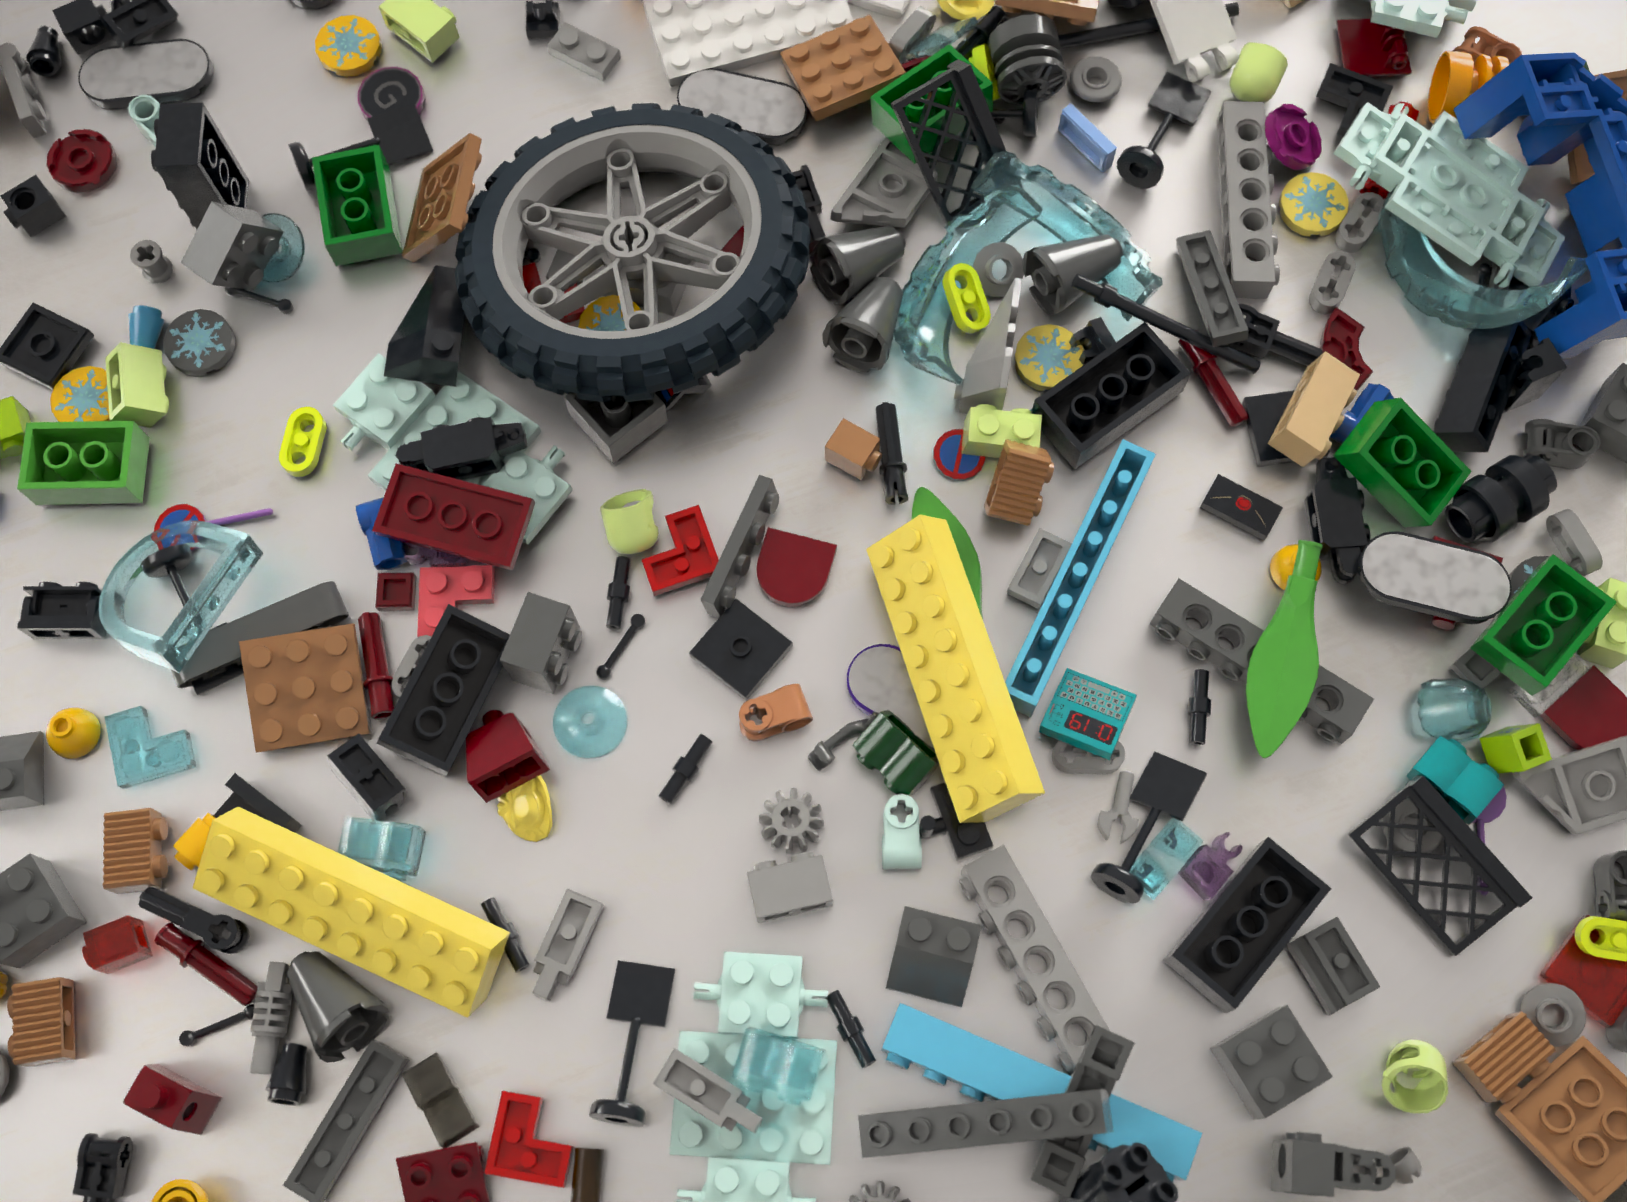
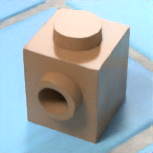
M843 418L825 445V461L862 480L867 471L873 472L882 458V453L879 452L880 438Z

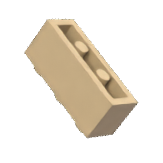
M1326 351L1322 353L1303 373L1268 444L1302 467H1305L1315 458L1318 460L1322 459L1332 445V442L1329 441L1331 434L1340 427L1345 418L1341 414L1343 409L1352 402L1357 394V390L1354 387L1360 374Z

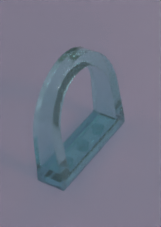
M196 520L182 521L160 528L130 548L110 572L102 588L99 600L101 623L104 629L128 652L180 673L261 558L263 552L249 534L209 522ZM178 544L205 548L221 554L163 636L159 637L127 626L124 616L126 596L134 580L143 571L140 564L146 557L161 549Z

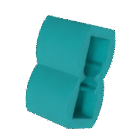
M1441 736L1407 774L1409 780L1413 779L1416 775L1424 776L1468 825L1480 815L1504 786L1499 779V774L1491 766L1485 763L1479 764L1471 760L1467 755V750L1461 743L1454 739L1447 740Z

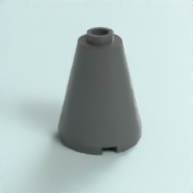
M883 226L815 239L809 245V257H814L815 266L810 267L817 287L829 301L834 298L838 300L837 305L850 301L873 279L879 277L903 257L906 246L905 238L894 227Z
M1108 234L1035 247L1024 253V276L1031 275L1034 286L1029 287V290L1037 304L1046 313L1051 314L1055 312L1054 314L1062 312L1084 294L1071 287L1072 281L1077 274L1098 283L1121 264L1123 249L1120 242Z
M876 277L827 323L822 333L823 344L825 348L828 345L835 352L833 358L849 369L862 373H868L871 368L878 367L877 371L882 369L890 354L903 298V291L898 283L889 277Z
M318 951L303 952L292 960L287 977L314 1050L320 1060L327 1063L343 1060L345 1057L342 1052L352 1047L358 1052L366 1047L371 1039L377 1037L387 1022L384 1012L389 1013L388 1007L382 1000Z

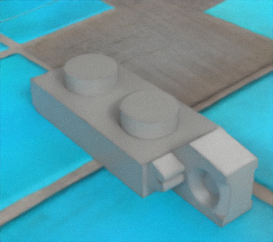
M570 889L566 890L534 960L536 965L533 972L540 975L532 992L535 996L550 1001L558 983L567 985L569 978L574 974L604 907L603 903Z
M675 1048L653 1083L721 1128L724 1126L732 1131L736 1123H739L751 1132L756 1133L763 1121L761 1117L746 1108L751 1099L744 1095L742 1090Z

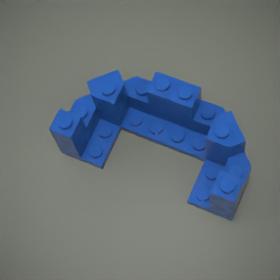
M1575 52L1520 55L1454 108L1464 139L1490 138L1517 117L1529 115L1523 120L1517 133L1522 154L1528 166L1554 164L1582 143L1584 144L1589 163L1595 174L1567 192L1565 197L1579 231L1582 244L1588 255L1585 261L1592 280L1574 290L1579 302L1578 304L1534 329L1539 343L1549 337L1562 359L1573 358L1604 340L1627 337V101L1621 97L1624 90L1602 73L1597 77L1583 67L1586 61Z

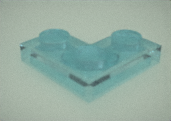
M142 706L104 716L118 787L126 789L197 767L190 733L185 729L152 739L147 709Z

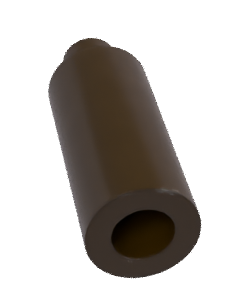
M575 1148L570 1202H600L604 1149Z

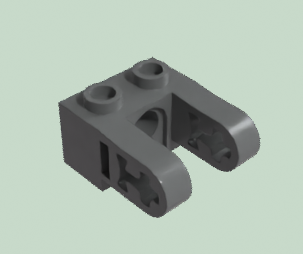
M1286 1133V1140H1273L1271 1191L1334 1197V1188L1384 1191L1392 1186L1396 1178L1394 1163L1387 1155L1381 1152L1322 1143V1135L1315 1133ZM1353 1165L1364 1168L1365 1174L1353 1173ZM1376 1167L1383 1168V1177H1377Z

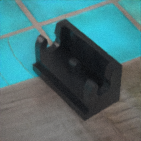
M1549 337L1543 339L1537 346L1526 350L1519 358V362L1523 363L1513 384L1516 394L1508 398L1504 408L1505 412L1540 398L1567 368Z
M359 733L327 755L331 771L376 825L386 818L385 811L390 806L395 804L396 807H400L404 801L402 793L405 792L404 786Z

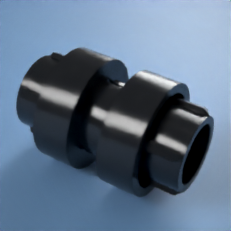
M1527 454L1524 457L1509 455L1490 466L1486 470L1485 475H1476L1461 485L1453 496V503L1445 509L1447 522L1453 532L1465 542L1476 543L1480 539L1486 542H1495L1513 531L1518 522H1527L1548 508L1550 502L1549 494L1557 488L1556 476L1548 463L1536 455Z

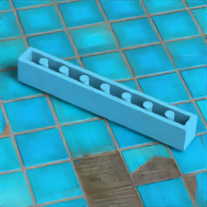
M1122 439L1005 681L1016 711L1029 717L1032 716L1156 455L1155 453Z
M902 1003L899 1004L881 1051L888 1053L886 1061L907 1070L910 1063L925 1069L923 1077L944 1086L948 1079L962 1086L960 1093L980 1102L983 1101L984 1096L993 1100H1004L1064 1093L1071 1076ZM1111 1094L1109 1102L1114 1132L1094 1134L1088 1149L1096 1151L1099 1145L1110 1150L1120 1145L1130 1146L1136 1142L1142 1143L1150 1150L1153 1158L1163 1167L1169 1180L1172 1182L1174 1178L1177 1180H1187L1202 1132Z

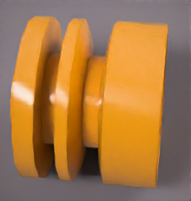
M1453 51L1442 53L1436 64L1429 89V122L1434 124L1443 111L1457 119L1454 108L1509 65L1508 59L1504 56L1496 55L1490 58L1488 55L1481 54L1473 64L1472 56L1469 53Z

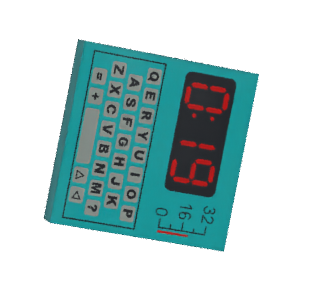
M1067 668L1041 722L1039 732L1110 760L1137 695Z

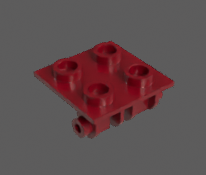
M1371 18L1336 21L1344 68L1365 76L1411 75L1412 71L1404 30L1373 23Z
M477 1142L396 1158L405 1202H490L481 1163L485 1161L483 1146H478Z

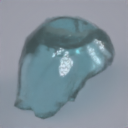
M1457 678L1431 679L1421 684L1417 701L1420 706L1418 717L1421 721L1422 730L1435 737L1436 740L1441 736L1447 740L1454 739L1459 743H1465L1479 738L1489 726L1492 717V703L1486 691L1472 681Z

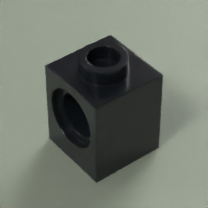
M75 0L52 10L64 36L77 55L113 39L112 35L101 23L102 16L107 14L103 5L96 7L93 0Z
M37 175L32 176L0 196L8 207L3 212L16 229L22 226L31 237L66 217V214Z

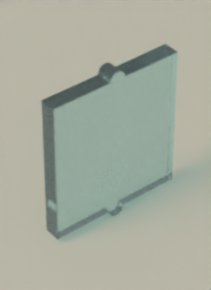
M975 17L939 27L905 55L907 60L910 61L937 53L961 38L978 21Z

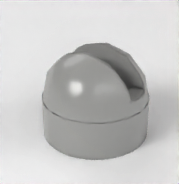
M1410 1147L1401 1148L1389 1156L1395 1165V1180L1397 1182L1411 1184L1413 1183L1412 1174L1417 1178L1420 1177L1422 1166Z

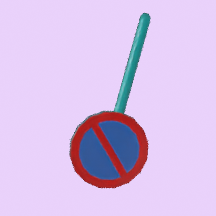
M963 429L945 432L937 440L933 449V459L937 469L944 476L952 480H967L974 477L981 471L985 463V456L961 454Z

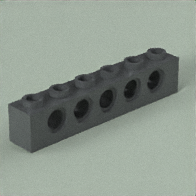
M1178 578L1150 622V625L1155 627V631L1161 637L1170 641H1178L1187 647V651L1193 657L1202 661L1208 660L1218 666L1219 671L1225 677L1234 681L1240 680L1247 684L1249 661L1254 647L1264 632L1261 628ZM1186 618L1197 619L1202 629L1195 630L1190 628L1186 623ZM1224 637L1229 639L1234 649L1227 650L1222 648L1218 638ZM1319 665L1314 691L1299 721H1306L1317 728V733L1324 739L1331 742L1338 741L1343 744L1353 735L1374 698ZM1316 697L1327 700L1330 704V711H1324L1319 708L1316 703Z
M1108 1089L858 1115L862 1158L1114 1132Z

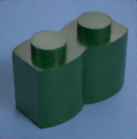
M889 710L881 711L852 745L858 752L856 755L858 760L871 770L878 769L885 777L884 784L896 795L905 794L910 796L915 794L939 766L935 751Z

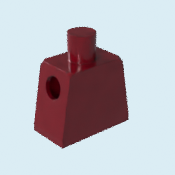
M490 710L482 717L484 726L470 732L466 737L467 780L486 803L550 770L530 732L514 713L504 715L500 710Z
M160 1064L144 1065L125 1096L123 1104L170 1129L202 1135L222 1097ZM194 1102L192 1112L188 1117H185L184 1112L186 1108Z

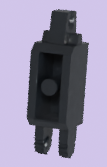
M476 417L465 423L451 426L439 425L432 430L420 432L421 440L409 442L407 445L405 443L400 445L395 456L401 465L465 480L498 473L505 465L504 456L527 448V439L522 423L495 425L491 417Z
M1325 457L1316 464V485L1304 501L1311 541L1323 545L1319 558L1321 560L1330 559L1334 580L1346 585V583L1352 582L1356 574H1358V559L1362 550L1370 541L1371 534L1369 525L1364 523L1363 520L1364 494L1361 489L1358 490L1356 477L1348 478L1345 467L1335 457Z

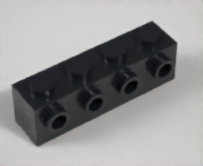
M1518 313L1478 316L1474 328L1469 334L1462 359L1457 365V372L1450 389L1446 393L1445 403L1439 418H1437L1434 424V433L1453 452L1489 451L1522 363L1519 362V358L1527 350L1532 333Z

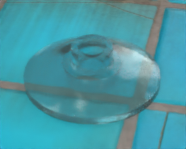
M269 213L262 216L283 230L284 233L279 241V247L280 245L282 246L281 253L279 254L278 247V250L271 256L264 270L262 280L277 283L291 278L298 271L304 258L305 243L300 228L291 218L278 213Z
M583 686L572 690L559 702L553 717V729L560 745L572 755L581 758H597L614 750L622 741L627 729V713L621 700L612 691L600 686ZM586 713H593L595 715L594 721L590 724L582 722V717Z

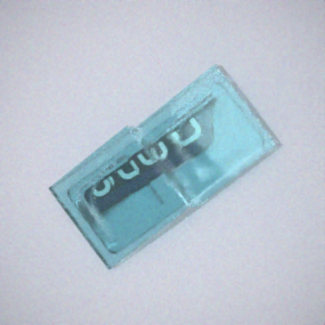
M1172 817L1138 856L1130 872L1141 881L1144 892L1154 900L1201 846L1204 840L1182 821Z

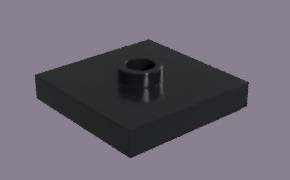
M33 302L0 347V364L53 390L57 382L65 374L69 373L95 335L89 329Z
M1295 390L1250 396L1243 399L1242 405L1248 414L1246 421L1257 466L1293 462V460L1270 446L1268 442ZM1330 449L1328 450V452L1325 454L1324 457H1327V456H1328V454L1330 453Z
M735 599L732 606L725 610L693 647L689 655L744 700H747L790 650L793 642L738 599Z

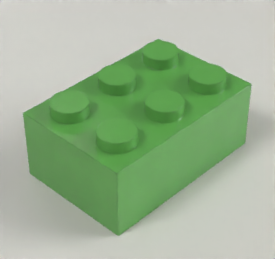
M135 421L26 423L17 490L35 505L142 503L150 438Z

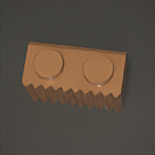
M1009 439L1005 440L984 504L988 516L1027 526L1031 524L1032 517H1037L1042 507L1043 497L1040 496L1044 483L1048 484L1054 471V463L1051 462V457L1047 450Z
M152 808L105 813L103 815L105 820L103 823V888L115 894L145 891L148 887L162 889V878H165L168 874L167 858L165 855H162V840L167 839L168 824L166 819L162 817V813Z
M57 977L14 984L11 988L13 994L7 1001L8 1014L14 1024L12 1027L14 1033L8 1040V1052L13 1059L14 1065L32 1067L76 1059L74 980Z
M1521 1011L1506 1016L1505 1019L1494 1026L1492 1030L1466 1050L1465 1053L1460 1055L1458 1059L1454 1060L1453 1064L1485 1102L1500 1100L1501 1103H1506L1521 1091V1087L1518 1085L1521 1080L1527 1075L1535 1078L1551 1065L1547 1058L1556 1050L1549 1040L1544 1038V1035L1539 1032L1538 1027L1533 1025L1532 1021L1527 1018V1015Z

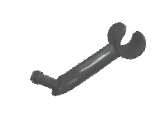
M873 712L869 719L848 723L825 742H819L808 755L810 762L818 771L827 767L835 759L831 750L848 737L862 734L879 713Z

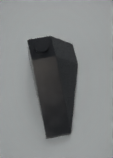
M435 265L388 343L384 370L385 377L456 387L465 313L457 292L455 268Z

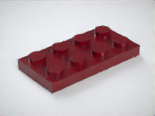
M396 463L372 531L379 536L513 571L535 501L529 497Z

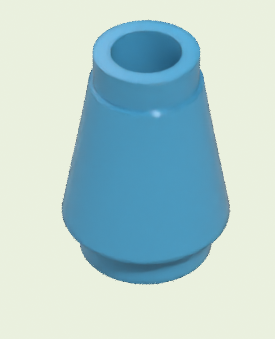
M133 306L132 313L128 314L130 344L155 349L165 322L162 319V311L149 306Z

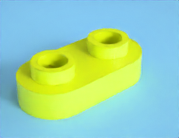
M985 43L972 49L973 56L969 57V62L993 83V101L1000 99V95L997 91V81L994 75L995 68L991 60L990 50Z
M965 263L954 265L943 276V288L958 328L966 333H976L988 325L991 318L990 308L976 270ZM955 280L961 284V289L956 286ZM966 312L971 315L972 321L968 319Z
M312 407L298 408L290 415L279 452L280 464L288 474L295 477H303L314 471L318 464L327 426L324 418L318 410ZM314 425L310 432H304L307 426ZM306 457L303 463L296 464L297 459Z
M1590 916L1578 923L1575 929V941L1584 953L1600 958L1627 962V921ZM1597 929L1599 939L1593 943L1590 940V933L1592 930Z

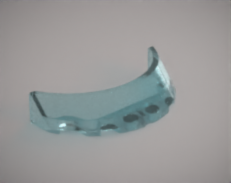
M1003 151L991 157L970 188L975 192L996 199L1021 212L1047 229L1062 242L1104 234L1116 238L1123 249L1121 264L1104 277L1102 281L1117 288L1119 294L1145 305L1163 285L1162 278L1152 273L1148 266L1152 261L1151 257L1145 250L1137 247L1130 240L1132 234L1096 201L1074 185L1060 182L1053 175L1052 171L1039 164L1032 167L1027 166L1016 157V154ZM1121 311L1122 317L1126 321H1129L1133 317Z
M1020 185L995 188L984 194L983 203L968 214L957 215L944 227L947 230V234L938 244L928 246L913 268L910 279L903 288V298L898 315L900 317L899 328L895 330L894 336L895 341L901 347L904 359L915 368L960 385L962 378L953 369L949 356V335L953 315L943 288V276L947 270L959 263H965L973 267L975 257L983 247L993 242L1007 241L1018 230L1041 215L1043 208ZM955 280L956 286L961 289V284Z
M1395 188L1388 193L1378 216V232L1382 233L1386 255L1385 265L1391 279L1397 281L1405 293L1404 297L1414 307L1429 317L1439 318L1442 323L1468 329H1491L1523 321L1556 301L1588 270L1585 258L1570 257L1558 280L1522 290L1489 288L1474 283L1451 269L1437 254L1426 235L1384 208Z

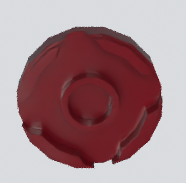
M90 129L74 130L68 133V137H65L63 140L59 138L53 143L47 154L46 165L55 182L65 190L78 193L97 189L112 177L116 169L117 155L106 137L99 132Z

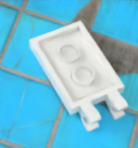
M1150 0L1174 65L1181 62L1184 63L1190 82L1194 83L1210 74L1207 62L1200 56L1203 53L1213 51L1216 65L1220 72L1233 67L1238 62V53L1229 44L1236 40L1237 36L1223 0Z

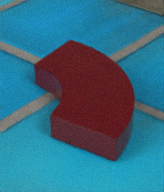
M1336 307L1324 326L1320 349L1322 353L1326 351L1360 374L1354 387L1358 391L1373 373L1371 368L1363 361L1359 351V337L1365 327Z

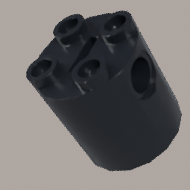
M1136 1142L1130 1146L1120 1145L1110 1149L1100 1161L1090 1165L1079 1174L1070 1198L1061 1195L1059 1202H1176L1178 1190L1175 1184L1169 1180L1163 1167L1153 1158L1150 1150L1142 1143Z

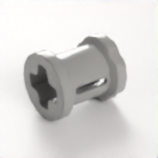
M143 240L133 246L130 253L131 261L137 268L142 269V275L148 282L153 284L163 283L171 277L173 273L172 262L166 256H163L162 249L156 242Z

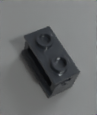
M40 582L38 586H23V590L31 596H26L23 600L17 629L32 639H105L111 597L99 589L98 585L90 582H76L75 586H62L54 582Z

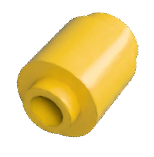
M209 812L202 819L198 817L173 845L178 851L174 858L191 871L196 866L199 867L212 820L216 819Z

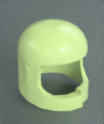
M1252 42L1245 44L1230 78V88L1233 95L1240 101L1268 102L1276 93L1288 67L1286 57L1282 52L1267 44Z
M639 489L625 492L612 497L600 507L608 543L616 552L622 554L640 553L651 548L658 539V526L655 525L652 515L654 500L651 491ZM640 501L635 505L623 507L627 503Z
M1406 1040L1397 1044L1389 1053L1386 1063L1387 1069L1382 1076L1384 1096L1393 1106L1404 1112L1428 1113L1438 1109L1446 1101L1448 1095L1445 1059L1439 1050L1428 1042ZM1408 1068H1418L1420 1070L1414 1071L1412 1077L1423 1079L1415 1089L1404 1088L1397 1082V1074L1401 1071L1407 1074ZM1391 1082L1393 1083L1395 1093L1390 1089Z

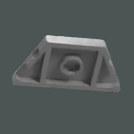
M885 137L831 210L830 219L835 222L905 228L930 193L918 163L914 164ZM934 170L933 177L937 181L938 173Z
M1627 735L1552 758V760L1524 772H1513L1514 777L1571 834H1580L1627 819Z

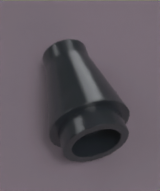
M42 26L37 30V36L26 56L30 69L40 76H53L62 66L58 32L48 26Z
M285 1043L283 1045L282 1053L265 1088L269 1092L267 1101L280 1105H300L301 1096L306 1095V1053L308 1047L295 1043Z

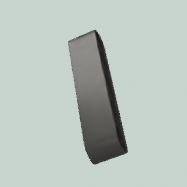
M329 581L313 586L173 646L164 652V656L177 687L186 688L193 686L191 682L203 677V680H206L226 671L225 667L236 662L238 665L242 664L239 641L327 628L345 620L349 614L335 582Z

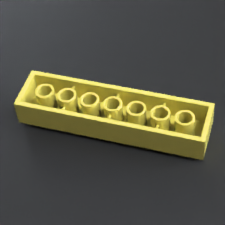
M918 515L868 547L866 551L959 823L987 822L1045 794L947 520Z
M236 807L212 820L193 884V889L467 1018L487 999L510 934L509 931L240 807Z

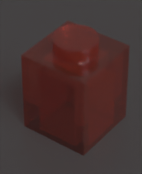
M129 915L83 933L86 944L82 948L83 957L87 965L95 971L110 974L153 956L143 920Z

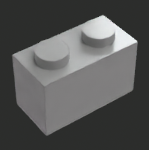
M804 852L792 856V862L777 865L775 860L755 864L753 866L754 871L747 872L758 923L833 906V898L822 855L814 857L813 852Z

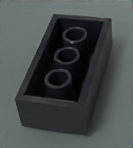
M204 103L160 104L159 119L154 121V132L157 140L156 149L151 152V164L154 171L158 172L165 182L167 190L171 191L176 198L179 208L183 209L189 217L191 225L198 229L211 201L247 208L249 179Z
M1144 322L1035 399L1032 414L1042 415L1041 431L1069 464L1076 469L1182 393L1191 372Z
M448 604L378 738L377 744L446 776L503 666L500 658L510 634Z
M1267 837L1254 848L1163 961L1224 1013L1236 1010L1332 888L1271 838Z

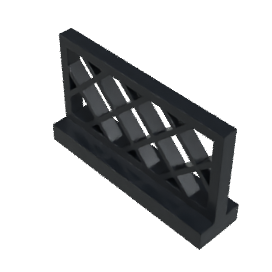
M959 59L947 65V71L891 103L941 217L948 226L1005 192L1012 194L1022 188L970 64ZM949 81L953 92L948 106L934 102L938 87ZM928 93L926 99H925V98H921L922 96H924V95H926V94ZM915 100L925 103L918 123L909 121L903 110L905 106ZM957 102H958V105H959L960 109H956V108H955ZM932 106L946 110L940 130L926 126ZM953 113L963 115L966 121L961 136L947 132ZM911 126L916 127L915 134H914V132H913ZM924 130L938 134L932 154L922 151L919 143ZM970 133H971V135H972V137H973V140L968 139ZM945 137L959 141L953 160L939 156ZM967 143L975 145L979 151L974 166L960 162ZM925 157L930 158L929 163H927ZM937 160L951 164L945 183L935 181L933 177ZM983 163L985 165L986 170L981 169ZM958 167L972 171L966 190L952 186ZM980 173L988 175L994 186L983 194L973 192ZM938 187L943 188L942 194ZM950 190L964 194L960 207L949 213L946 206Z
M1416 775L1405 784L1406 787L1354 828L1348 835L1452 954L1457 956L1516 907L1521 908L1533 897L1424 776ZM1407 797L1418 808L1417 825L1395 823V808ZM1389 813L1388 822H1379L1380 819ZM1424 816L1433 826H1423ZM1372 826L1388 827L1387 850L1370 848L1361 835ZM1394 827L1416 829L1415 852L1393 850ZM1423 830L1438 831L1443 836V855L1421 853ZM1450 846L1459 856H1450ZM1376 853L1386 854V865ZM1392 855L1415 857L1413 879L1397 878L1391 871ZM1421 858L1443 860L1442 882L1420 880ZM1450 860L1467 863L1471 868L1470 885L1448 883ZM1477 877H1479L1487 887L1477 886ZM1403 884H1413L1412 894ZM1419 885L1441 887L1440 910L1423 908L1418 902ZM1448 888L1470 890L1468 913L1447 911ZM1477 891L1492 892L1503 905L1490 915L1475 913ZM1430 914L1440 915L1439 925ZM1446 916L1468 918L1467 934L1456 943L1445 933ZM1475 918L1484 919L1481 923L1474 927Z

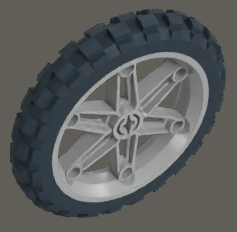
M636 103L632 104L631 110L617 111L614 106L591 111L593 117L578 122L572 117L552 126L551 134L545 138L533 137L515 151V160L512 163L504 161L485 182L487 191L481 190L475 196L467 212L468 221L466 227L459 233L455 257L458 261L454 271L456 287L464 313L475 335L489 353L494 354L499 359L500 364L513 374L523 379L528 377L534 381L537 387L559 395L574 392L577 394L578 399L607 402L611 400L612 396H624L626 402L650 400L654 398V392L672 388L673 393L676 394L699 386L698 378L709 373L717 377L741 362L740 355L746 350L748 352L755 351L775 331L774 324L779 319H784L798 297V286L805 280L810 259L809 244L811 240L808 213L802 191L799 190L792 171L779 156L775 157L773 148L753 132L742 131L738 123L717 114L711 113L706 118L703 115V111L697 108L673 104L670 110H662L659 104ZM639 172L677 173L697 178L699 181L646 208ZM607 179V215L555 208L576 192ZM631 188L636 216L621 217V189ZM696 203L699 204L694 209L683 215L681 218L670 224L665 229L659 230L660 226L675 218L676 216H678L685 210L689 209ZM731 203L737 209L744 224V240L740 257L734 253L723 252L689 239L691 235L719 212L726 210ZM560 227H565L603 237L601 241L594 242L558 230ZM529 239L576 256L542 285L531 290L530 294L527 292L523 280V257ZM664 254H672L707 264L708 267L707 269L664 260L662 257ZM605 265L606 268H604L594 276L590 277L583 283L579 284L569 292L564 293L565 290L576 284L578 281L589 275L591 272H593L600 266ZM644 278V310L634 312L628 279ZM658 280L717 290L708 299L690 311L658 324ZM617 288L626 331L588 330L567 325L559 320Z

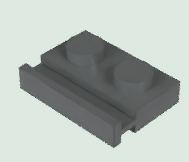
M1338 917L1286 945L1327 1015L1337 1012L1380 988L1379 983Z

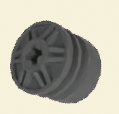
M1038 14L1021 15L1008 19L997 26L990 34L988 45L995 68L994 75L997 81V91L1001 99L1008 103L1022 105L1025 91L1037 89L1038 102L1057 94L1063 88L1067 80V74L1060 51L1061 45L1058 31L1053 20Z

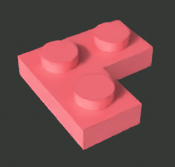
M493 565L420 567L417 637L433 635L448 604L458 608V605L494 604L495 569Z

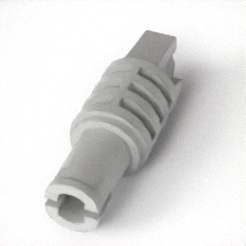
M270 962L266 982H258L250 1030L252 1036H255L250 1073L272 1075L276 1065L279 1039H283L284 1035L287 1034L293 991L291 985L286 984L289 965L284 962Z

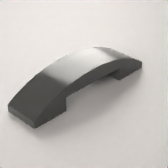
M1095 1025L1064 1093L1108 1089L1110 1097L1116 1080L1119 1081L1134 1042ZM1093 1135L1045 1139L1031 1180L1070 1198L1086 1160L1085 1155Z

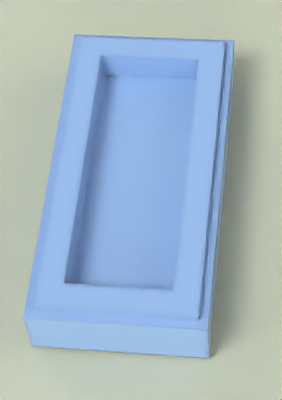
M1069 104L1062 110L1058 130L1104 173L1112 166L1117 147L1072 104Z

